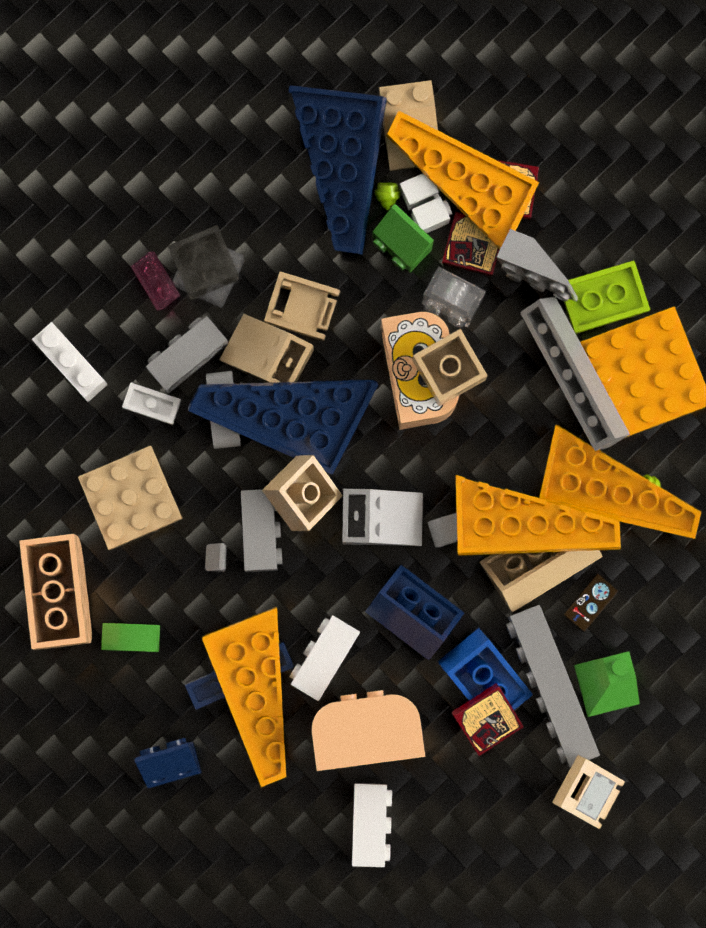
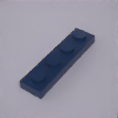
M284 642L279 643L280 670L284 672L293 668L294 665ZM215 671L185 684L195 709L225 697Z

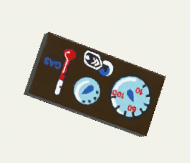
M597 574L563 615L585 632L618 590Z

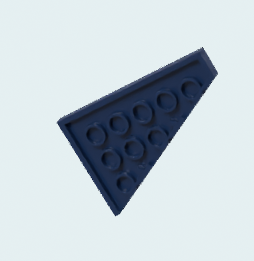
M290 85L289 93H292L296 107L295 114L300 122L305 148L308 149L312 163L310 166L312 173L316 177V187L320 201L325 208L328 219L326 222L328 229L332 233L331 239L334 250L363 255L387 98Z
M374 380L199 385L188 407V411L293 458L296 456L314 455L325 472L333 475L378 387V383Z

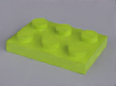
M635 261L568 280L578 297L577 302L571 299L564 301L575 334L650 311Z

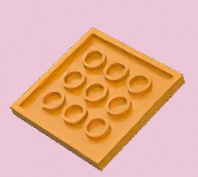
M675 306L580 342L630 433L627 437L706 407V384Z

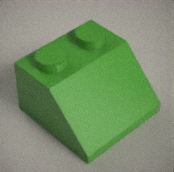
M396 204L391 207L372 235L375 239L373 244L381 252L387 251L394 257L392 262L400 270L406 269L409 272L432 251L434 241Z

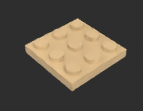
M152 446L78 477L108 550H112L183 519Z

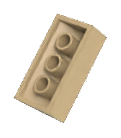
M600 550L492 554L480 561V564L503 601L514 612L603 556Z

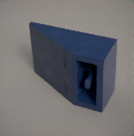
M186 738L166 743L167 749L161 750L160 746L139 751L140 757L134 758L147 788L202 773L194 743H187Z

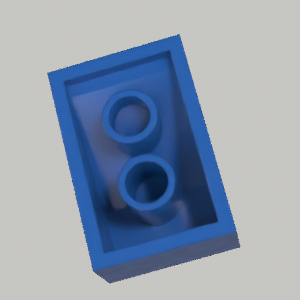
M480 628L438 661L468 700L476 697L495 683L500 687L513 710L533 695Z

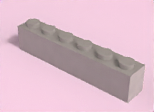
M556 297L539 299L520 312L594 450L597 451L611 447L630 435Z
M540 605L509 616L510 622L506 623L511 638L516 637L520 647L516 648V652L521 663L526 662L530 672L526 673V677L530 687H536L540 697L536 698V702L540 712H546L550 722L546 723V727L550 737H556L559 748L556 749L561 764L566 762L567 767H572L578 755L587 760L600 756Z

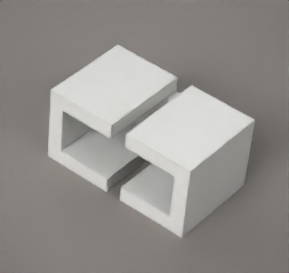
M424 174L400 183L399 190H401V195L408 210L412 211V219L422 230L429 233L449 224V215L452 214L451 208L447 200L442 201L438 194L440 190Z

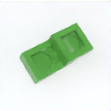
M103 623L101 650L159 652L160 625Z

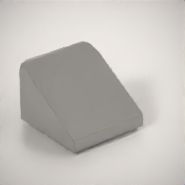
M224 543L207 545L205 563L207 571L224 572L226 570L227 546Z

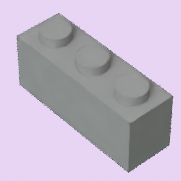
M207 316L203 320L200 317L189 325L188 328L190 330L183 336L178 334L168 343L169 348L163 353L160 351L156 352L148 359L147 370L167 394L227 346V339Z
M262 490L241 491L245 572L278 570L277 564H282V548H276V538H281L280 522H275V511L277 510Z

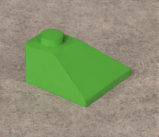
M629 652L574 665L587 717L640 704L636 675Z

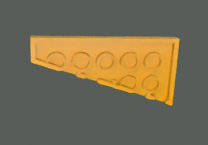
M398 111L386 137L500 250L509 230L516 231L539 182Z
M557 424L555 425L540 499L557 505L569 506L571 509L585 513L590 512L619 520L620 522L695 539L701 511L600 450L595 451L590 444Z
M456 475L458 555L621 550L619 520L590 512L585 513L571 509L569 506L546 502L544 499L508 489L503 490L489 486L487 483H478Z
M277 607L202 636L261 787L286 777Z

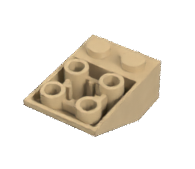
M243 314L220 361L263 383L297 382L314 348L312 344L291 333Z

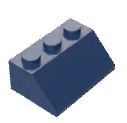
M400 565L365 611L428 660L431 659L464 614L462 610L402 565Z

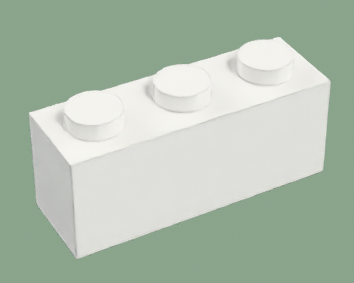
M52 322L32 339L87 402L107 386L104 379Z
M333 615L330 620L327 618L323 620L317 632L321 633L317 642L315 643L311 640L303 653L307 656L302 666L297 663L289 676L293 679L291 685L317 701L320 700L360 634L358 630Z
M354 783L352 866L385 867V861H390V845L385 844L386 834H391V817H386V806H392V790H387V784Z

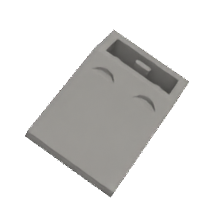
M510 229L497 255V259L502 265L501 268L507 273L506 276L516 282H521V280L527 281L532 288L544 292L547 289L554 292L553 295L560 300L568 301V299L577 302L578 297L570 282L537 241L530 236Z
M343 489L342 545L422 546L423 493Z

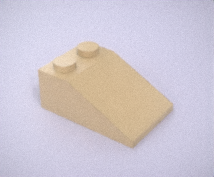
M432 81L379 87V96L387 98L383 127L390 171L417 168L386 137V134L398 111L438 130Z

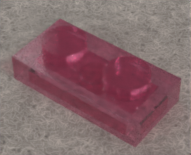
M154 251L148 252L131 266L157 311L164 309L180 297L179 292Z

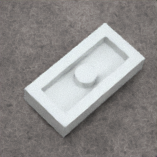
M130 383L122 408L173 425L181 399Z

